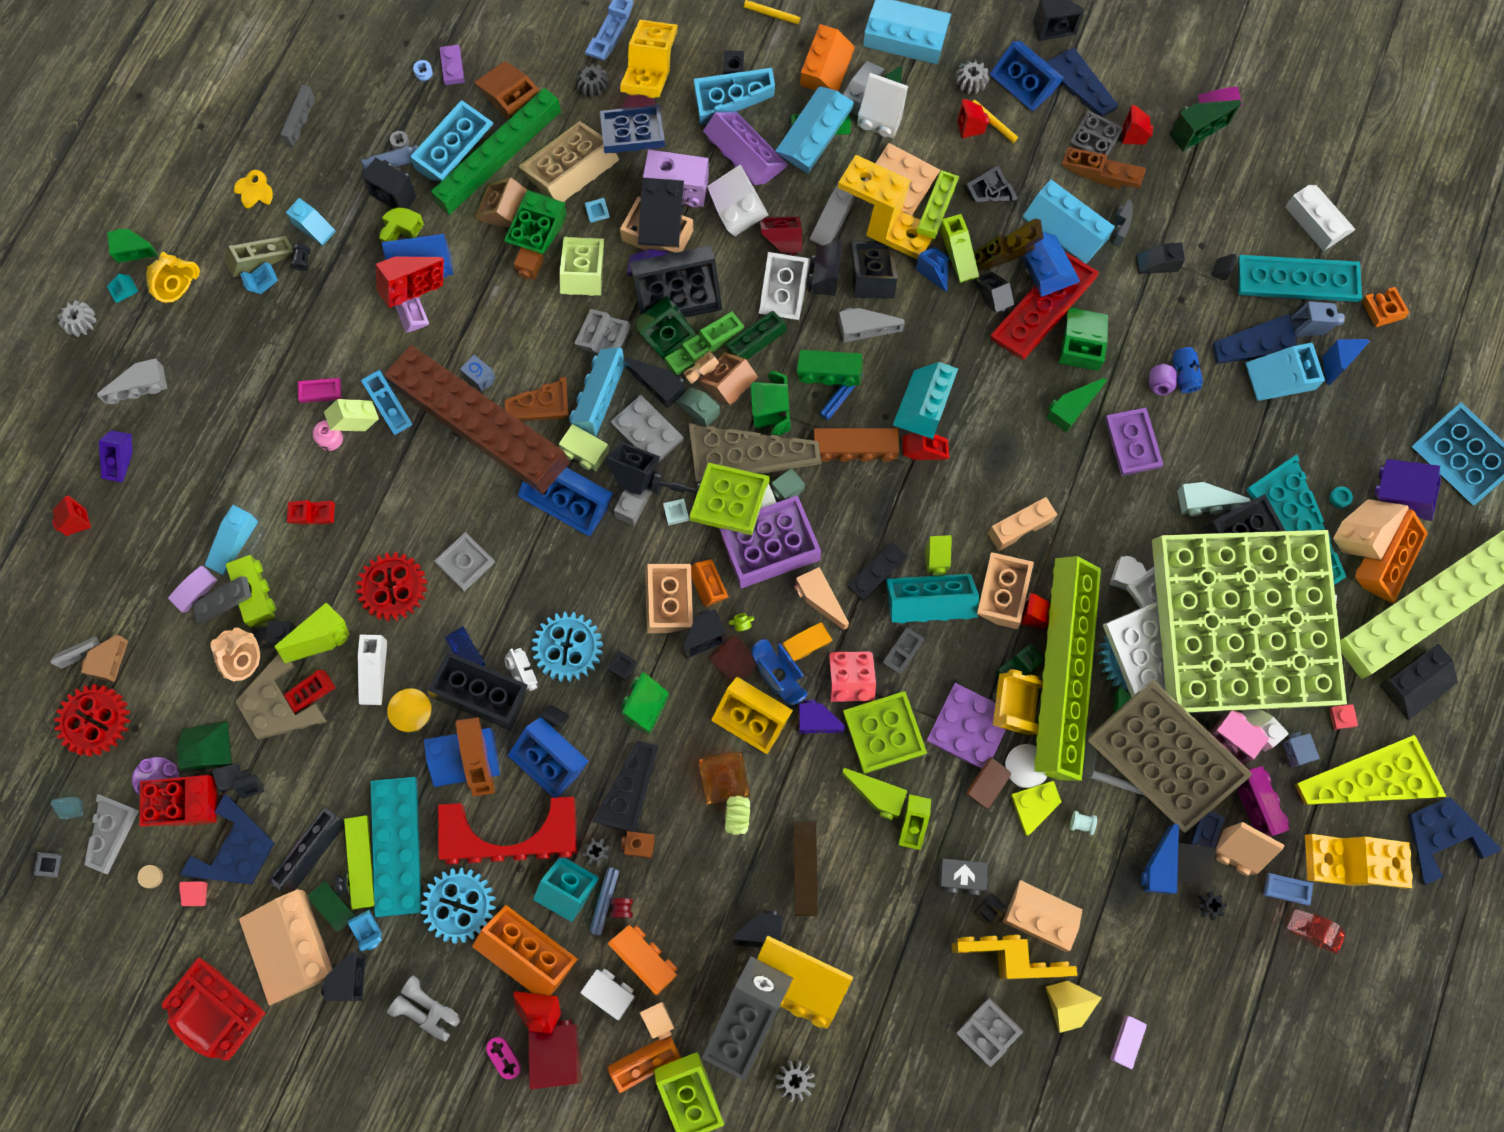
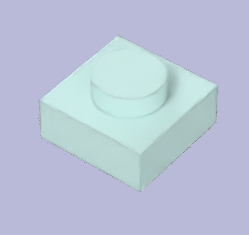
M684 499L663 503L668 525L689 521Z

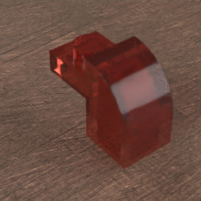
M1296 908L1287 927L1289 932L1310 939L1316 946L1338 954L1346 932L1331 920Z

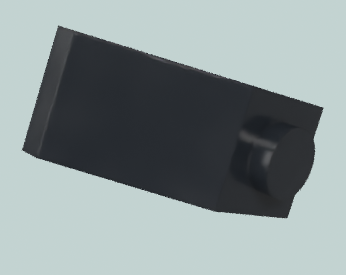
M1182 242L1160 244L1136 255L1139 274L1179 272L1185 262Z
M994 272L974 279L986 305L993 311L1003 312L1008 307L1014 305L1010 283Z
M267 621L253 626L252 634L257 639L259 648H275V645L297 627L291 621Z

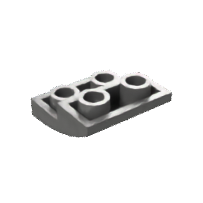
M1088 110L1072 137L1070 144L1085 151L1108 156L1123 127Z

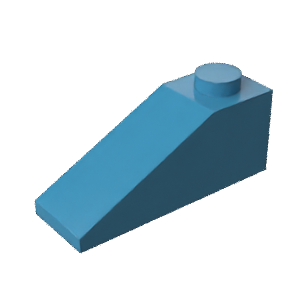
M381 369L361 380L394 435L413 425Z

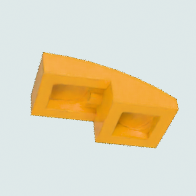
M821 622L783 642L782 646L795 662L810 655L813 651L828 645L832 639Z

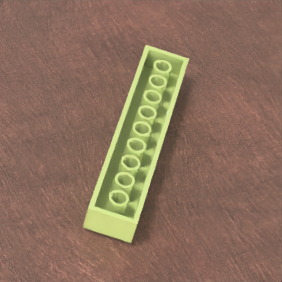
M1504 530L1340 640L1342 655L1361 679L1373 674L1504 584Z

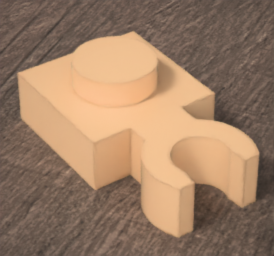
M708 351L694 363L695 366L689 368L683 374L692 384L701 374L704 376L706 373H711L719 362L712 352Z

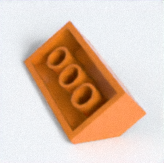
M1407 510L1382 560L1364 557L1356 571L1355 578L1363 589L1390 603H1395L1428 534L1414 510Z
M507 905L480 931L472 946L534 994L552 995L578 960L574 955Z

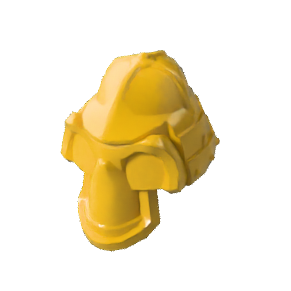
M162 252L159 255V259L147 267L146 280L149 293H151L155 300L164 303L174 302L187 291L191 280L198 278L200 273L198 265Z

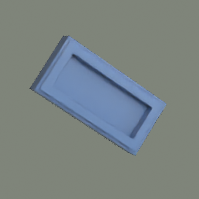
M1266 873L1263 896L1310 906L1313 883Z

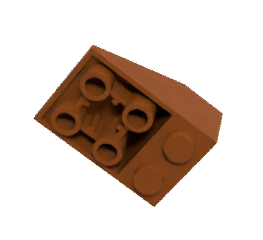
M506 61L474 82L507 121L539 93L538 87L527 75Z

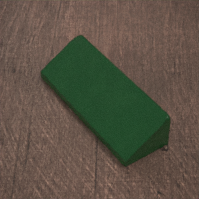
M772 310L726 343L725 347L730 354L748 360L787 331L786 323Z

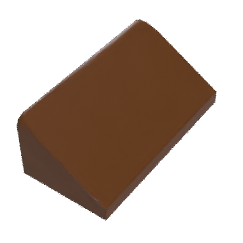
M990 757L966 794L977 805L989 809L1011 776V772Z

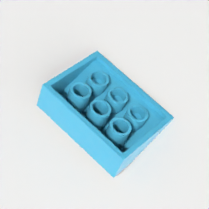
M875 0L865 30L863 47L938 64L951 14L895 0Z
M1462 402L1456 405L1411 446L1429 464L1439 465L1440 474L1473 506L1504 480V442Z

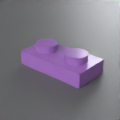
M460 46L440 47L445 85L465 83Z

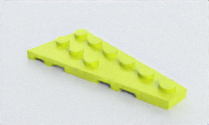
M1415 735L1295 784L1304 805L1446 797Z

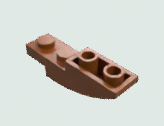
M1068 147L1062 162V166L1079 176L1120 189L1121 185L1140 189L1146 172L1145 167L1107 160V155L1071 147Z
M479 717L457 720L456 729L468 788H471L473 796L495 793V785L487 758V747Z

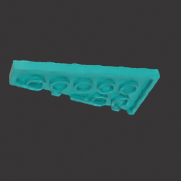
M1297 454L1246 490L1253 500L1266 494L1286 531L1325 530L1324 520L1314 495L1308 488L1304 471H1301ZM1329 535L1333 581L1335 585L1344 579L1346 575L1337 553L1332 548Z

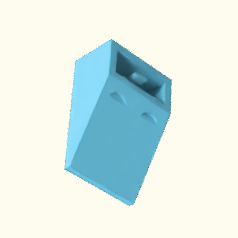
M1313 343L1292 346L1245 363L1257 401L1316 390L1325 381Z

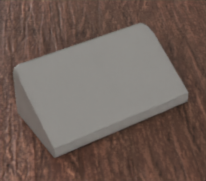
M96 636L55 654L51 659V664L62 669L84 659L89 650L100 645Z

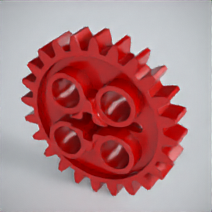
M386 552L384 559L377 555L378 561L374 562L370 559V568L363 566L366 573L358 574L363 579L356 582L359 587H362L356 590L358 595H362L358 598V601L364 603L362 607L365 610L370 609L368 613L371 616L376 614L378 620H381L384 616L385 620L389 622L391 616H393L398 621L399 615L406 619V612L409 611L414 614L413 607H421L418 600H425L421 593L428 591L426 587L422 586L428 583L425 578H422L426 574L423 570H420L421 566L419 563L414 565L415 560L412 557L407 561L406 554L399 558L397 552L393 554V557ZM389 569H392V570H391V580H392L393 583L395 584V585L393 586V593H394V597H395V600H396V604H395V605L392 604V603H393V594H392V592L389 590V588H391V581H390V577H389V574H388V570H389ZM400 571H406V575L403 578H397V574ZM378 575H385L381 582H375ZM402 592H409L405 599H399ZM387 595L386 601L378 603L380 596Z
M93 684L92 689L85 685L83 692L75 689L76 696L68 694L69 702L61 701L64 709L56 711L61 714V717L54 719V721L60 723L59 726L54 728L56 731L61 732L57 738L64 740L62 745L69 747V751H76V754L81 756L85 753L86 756L92 757L93 752L100 756L102 749L110 752L109 745L117 747L116 739H124L120 734L121 731L129 730L124 727V724L130 722L129 719L125 718V715H128L130 711L123 709L128 704L121 701L123 696L116 694V691L113 689L108 690V687L104 685L99 688L98 685ZM93 701L92 708L87 710L88 703ZM80 710L84 714L92 717L94 720L104 724L108 727V730L105 731L104 729L93 724L86 718H83L82 716L78 715L77 711ZM111 712L110 719L105 721L106 714ZM80 720L79 727L74 729L75 722ZM98 730L97 738L92 740V734Z

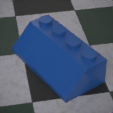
M567 467L543 494L524 481L518 493V497L589 537L607 511L613 496L612 492Z

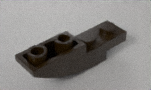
M1034 218L1007 236L999 235L975 250L973 253L977 270L982 271L1008 263L1035 249L1034 244L1044 239L1041 220Z

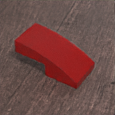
M308 500L288 502L287 523L332 524L334 523L335 503L332 501L311 503Z

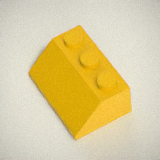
M736 677L727 688L711 721L765 754H768L793 710Z

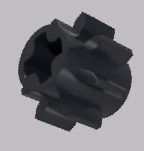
M1210 891L1207 892V898L1203 895L1199 896L1201 903L1196 908H1200L1202 911L1201 917L1209 915L1210 920L1213 921L1216 920V914L1220 917L1224 916L1222 910L1227 904H1223L1221 900L1222 895L1214 897L1213 892ZM1208 904H1214L1215 909L1209 908Z

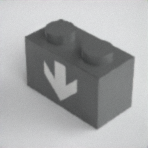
M942 859L940 860L938 888H944L945 893H958V890H967V895L979 896L980 892L987 890L988 863Z

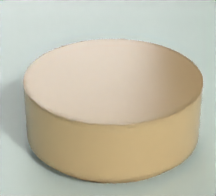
M146 865L138 873V882L142 887L155 888L162 882L163 872L157 866Z

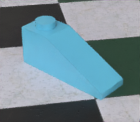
M232 505L220 524L205 563L206 567L223 576L226 574L227 568L225 564L235 560L258 524V521L252 514Z

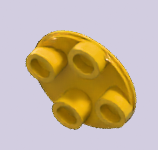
M411 688L401 690L391 698L388 704L387 714L389 721L400 731L417 732L428 722L431 716L432 704L429 698L420 690Z

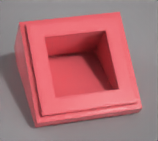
M180 882L182 906H206V882Z

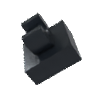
M249 769L241 771V779L233 781L234 789L242 799L264 792L263 783L256 774L250 775Z

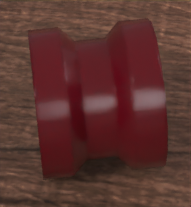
M611 899L613 911L610 912V918H633V913L631 912L633 899Z

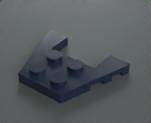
M224 794L214 813L234 822L231 831L212 865L190 856L180 875L253 884L275 842L246 815L231 797Z
M1451 797L1442 799L1408 815L1412 840L1416 845L1417 865L1420 866V882L1422 885L1429 884L1443 877L1432 855L1463 840L1470 839L1480 859L1501 851V848Z

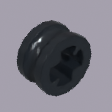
M348 873L344 874L343 877L341 875H336L335 887L338 895H342L343 892L350 894Z

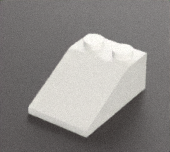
M870 73L858 115L857 126L864 130L877 132L884 137L894 138L902 120L908 86Z
M742 165L737 166L707 186L726 229L734 236H737L768 216Z
M768 252L759 314L767 315L773 310L779 317L799 320L810 266L809 258Z

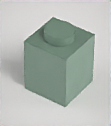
M791 468L772 482L771 490L774 498L779 502L799 495L804 491L805 483Z

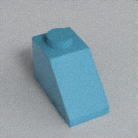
M300 198L286 211L289 220L295 227L322 246L336 232L314 208Z

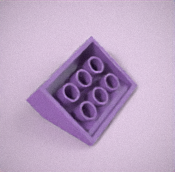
M798 495L761 508L752 535L719 528L740 588L809 565L821 559L820 547Z

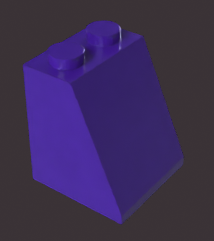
M1386 459L1385 466L1380 467L1379 479L1382 480L1380 485H1376L1374 497L1382 502L1407 505L1408 509L1414 510L1418 518L1433 521L1441 484L1440 466Z

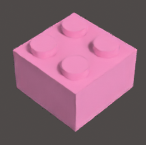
M1232 710L1220 717L1209 733L1242 764H1245L1255 759L1269 740V737L1265 735L1263 729L1256 725L1253 726L1246 721L1247 718L1242 713Z

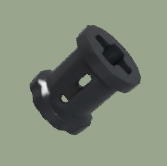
M293 245L292 251L294 254L293 261L290 262L291 268L298 271H307L309 269L307 264L308 255L311 254V249L305 245Z

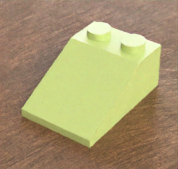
M564 237L560 266V294L601 295L604 239Z

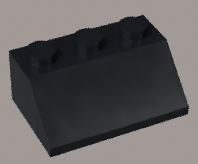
M1438 643L1425 650L1379 686L1406 719L1409 720L1456 685L1458 680L1453 660Z

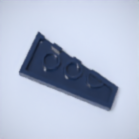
M1074 47L1046 62L1064 78L1061 83L1068 88V92L1083 100L1082 103L1095 114L1104 117L1117 109L1118 104Z
M1286 314L1213 343L1212 347L1216 364L1258 359L1289 347L1297 346L1290 315Z

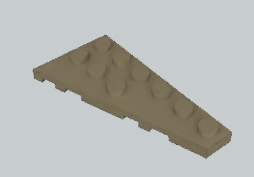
M689 423L697 484L699 481L702 482L708 462L757 474L822 464L818 441L798 438L788 439L777 435L767 436L755 432L734 429L725 430L713 426L704 427Z

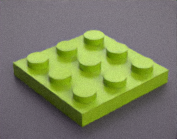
M708 462L689 516L690 521L752 535L770 481L769 476Z
M906 691L843 710L863 774L927 754Z

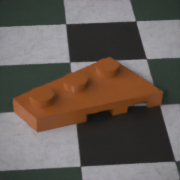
M566 376L552 384L542 385L541 388L534 391H526L506 399L505 411L520 421L569 418Z

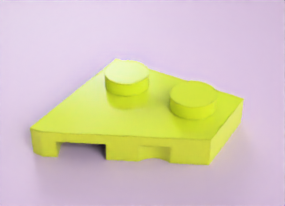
M1054 781L1011 795L1025 836L1030 835L1061 803Z

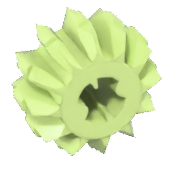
M742 796L728 798L725 812V830L727 833L739 835L747 832L750 814V801L748 798H743Z

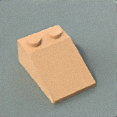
M1368 499L1342 521L1333 539L1342 553L1382 560L1409 507L1407 505Z
M1241 822L1221 830L1213 855L1216 856L1215 859L1225 865L1231 864L1237 867V872L1249 876L1258 874L1283 850L1284 845Z

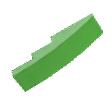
M731 312L701 329L697 336L683 343L679 350L666 356L664 363L674 375H680L693 367L694 363L708 351L713 353L744 329V325Z

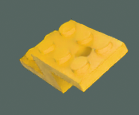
M639 20L629 42L628 68L620 84V92H626L628 95H646L649 98L660 97L670 71V52L677 34L678 25Z
M1315 834L1305 835L1307 881L1348 886L1380 885L1412 888L1411 851L1407 842L1372 837L1337 838Z
M1020 935L1004 936L1003 940H998L997 936L980 937V941H975L974 937L957 938V942L952 944V953L997 951L999 979L1077 976L1076 966H1069V962L1050 963L1051 967H1046V963L1029 964L1027 939H1021Z

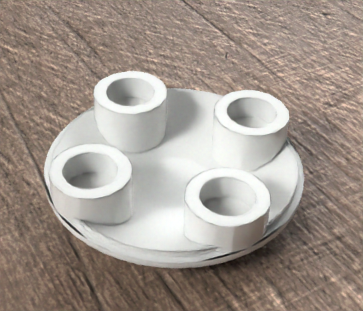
M1023 744L1015 747L1010 751L1005 760V768L1011 772L1010 780L1020 788L1039 786L1047 778L1043 774L1034 772V759L1037 749L1034 745Z

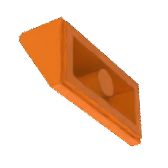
M712 559L697 562L691 566V578L704 607L728 598V594Z

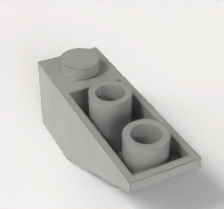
M156 358L135 363L98 392L97 396L105 404H116L120 400L136 399L140 395L148 393H159L161 390L167 389L164 368Z

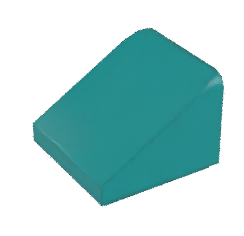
M118 274L107 285L116 303L138 292L135 283L129 275Z

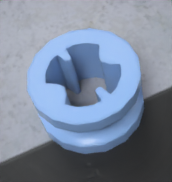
M420 60L414 64L413 69L417 79L427 81L432 77L433 72L429 62Z

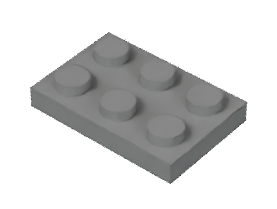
M642 395L610 421L611 425L632 446L660 456L659 462L684 440V437Z

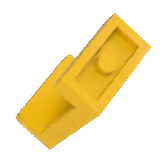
M1009 670L1008 673L999 674L993 726L1024 735H1037L1039 724L1034 722L1038 690L1043 688V681L1039 680L1038 676L1022 675V672L1018 670Z

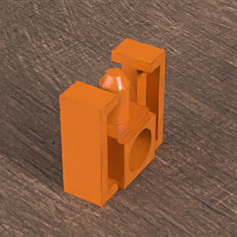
M1396 287L1387 289L1384 295L1381 293L1376 295L1379 306H1377L1373 299V293L1365 295L1362 300V304L1375 327L1405 319L1409 314V310Z

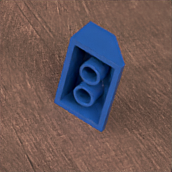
M1013 41L990 73L994 79L1031 111H1034L1064 79L1022 41Z
M1043 232L1044 239L1034 244L1035 249L1021 256L1041 297L1080 282L1056 235Z
M444 234L382 242L386 260L392 257H443V278L448 275H454L451 252Z
M542 717L525 727L508 754L552 798H558L580 775L589 762Z
M491 728L482 729L492 777L500 776L495 733ZM453 734L425 739L426 760L433 786L439 787L467 782L458 735Z

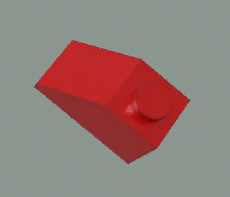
M967 99L962 100L957 118V125L962 138L984 134L989 124L987 113H984L981 105Z
M1131 105L1122 125V144L1146 145L1149 137L1153 135V125H1150V116L1136 105Z
M914 432L902 436V449L906 457L914 460L949 459L947 438L935 434L933 439Z
M69 495L65 496L52 510L54 519H52L53 526L56 531H60L65 536L91 528L86 508Z
M1030 593L1025 600L1020 625L1046 629L1049 625L1051 603L1036 594Z
M515 991L513 997L516 1012L528 1030L551 1034L561 1015L558 996Z

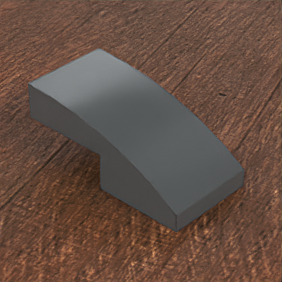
M906 627L883 663L901 675L925 638Z

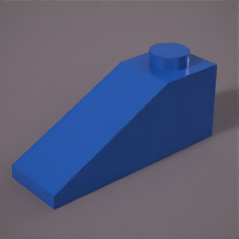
M1178 824L1167 828L1145 867V872H1142L1141 885L1144 886V892L1177 893Z

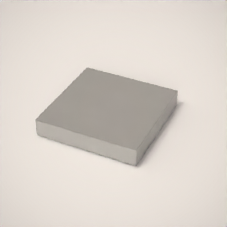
M464 532L434 562L465 592L495 563V560Z

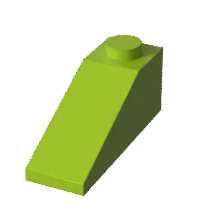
M847 768L843 769L841 775L875 811L880 812L881 817L892 820L893 817H899L907 790Z

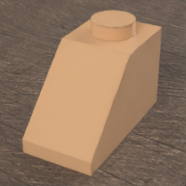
M664 1002L640 1012L652 1039L658 1037L660 1041L672 1035L670 1030L674 1029V1025Z

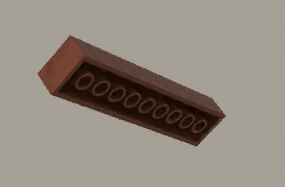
M412 345L384 374L392 388L541 494L549 488L570 463L565 452Z

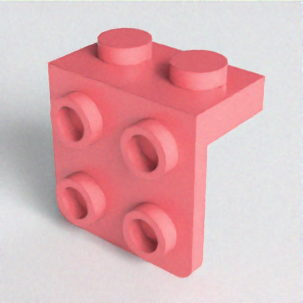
M869 651L830 653L831 702L875 701L876 678L873 654Z

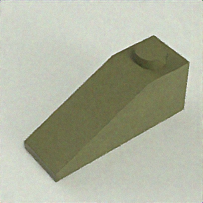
M282 236L228 246L224 262L234 278L239 277L243 271L251 274L264 262L272 265L293 255L294 252L287 237Z

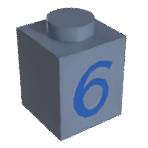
M475 355L460 368L462 376L481 392L485 388H489L494 382L495 375L493 370Z

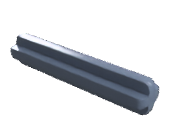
M608 867L589 930L590 933L595 935H601L619 874V871L615 868Z

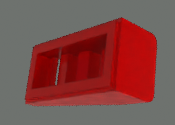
M317 670L286 692L284 697L293 712L297 713L335 689V686L325 670ZM310 684H313L314 688L316 689L315 693L312 690ZM302 689H305L306 693L309 696L308 698H306ZM296 693L302 701L300 704L294 696Z

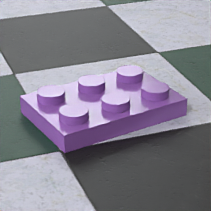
M1147 408L1106 415L1104 419L1121 476L1162 468L1163 462Z

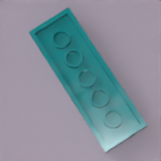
M1239 255L1237 258L1238 295L1360 302L1362 299L1360 262Z
M407 777L371 781L375 917L421 913L422 891L417 778Z

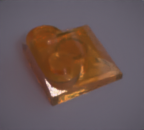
M731 751L710 755L698 760L707 805L725 802L729 797H750L742 752Z

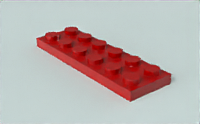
M1065 252L1080 282L1042 297L1036 286H1034L990 335L991 340L1024 361L1098 277L1099 271Z

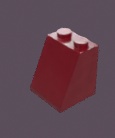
M571 1020L557 1021L558 1026L554 1027L551 1034L529 1031L530 1089L572 1085L582 1082L578 1024H572Z

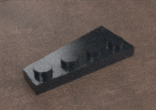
M636 741L618 777H616L608 795L593 818V823L636 832L659 746Z

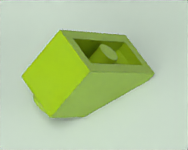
M951 535L929 537L925 546L927 573L944 575L945 572L949 571L951 567Z
M909 794L904 812L899 846L921 850L930 818L931 799Z

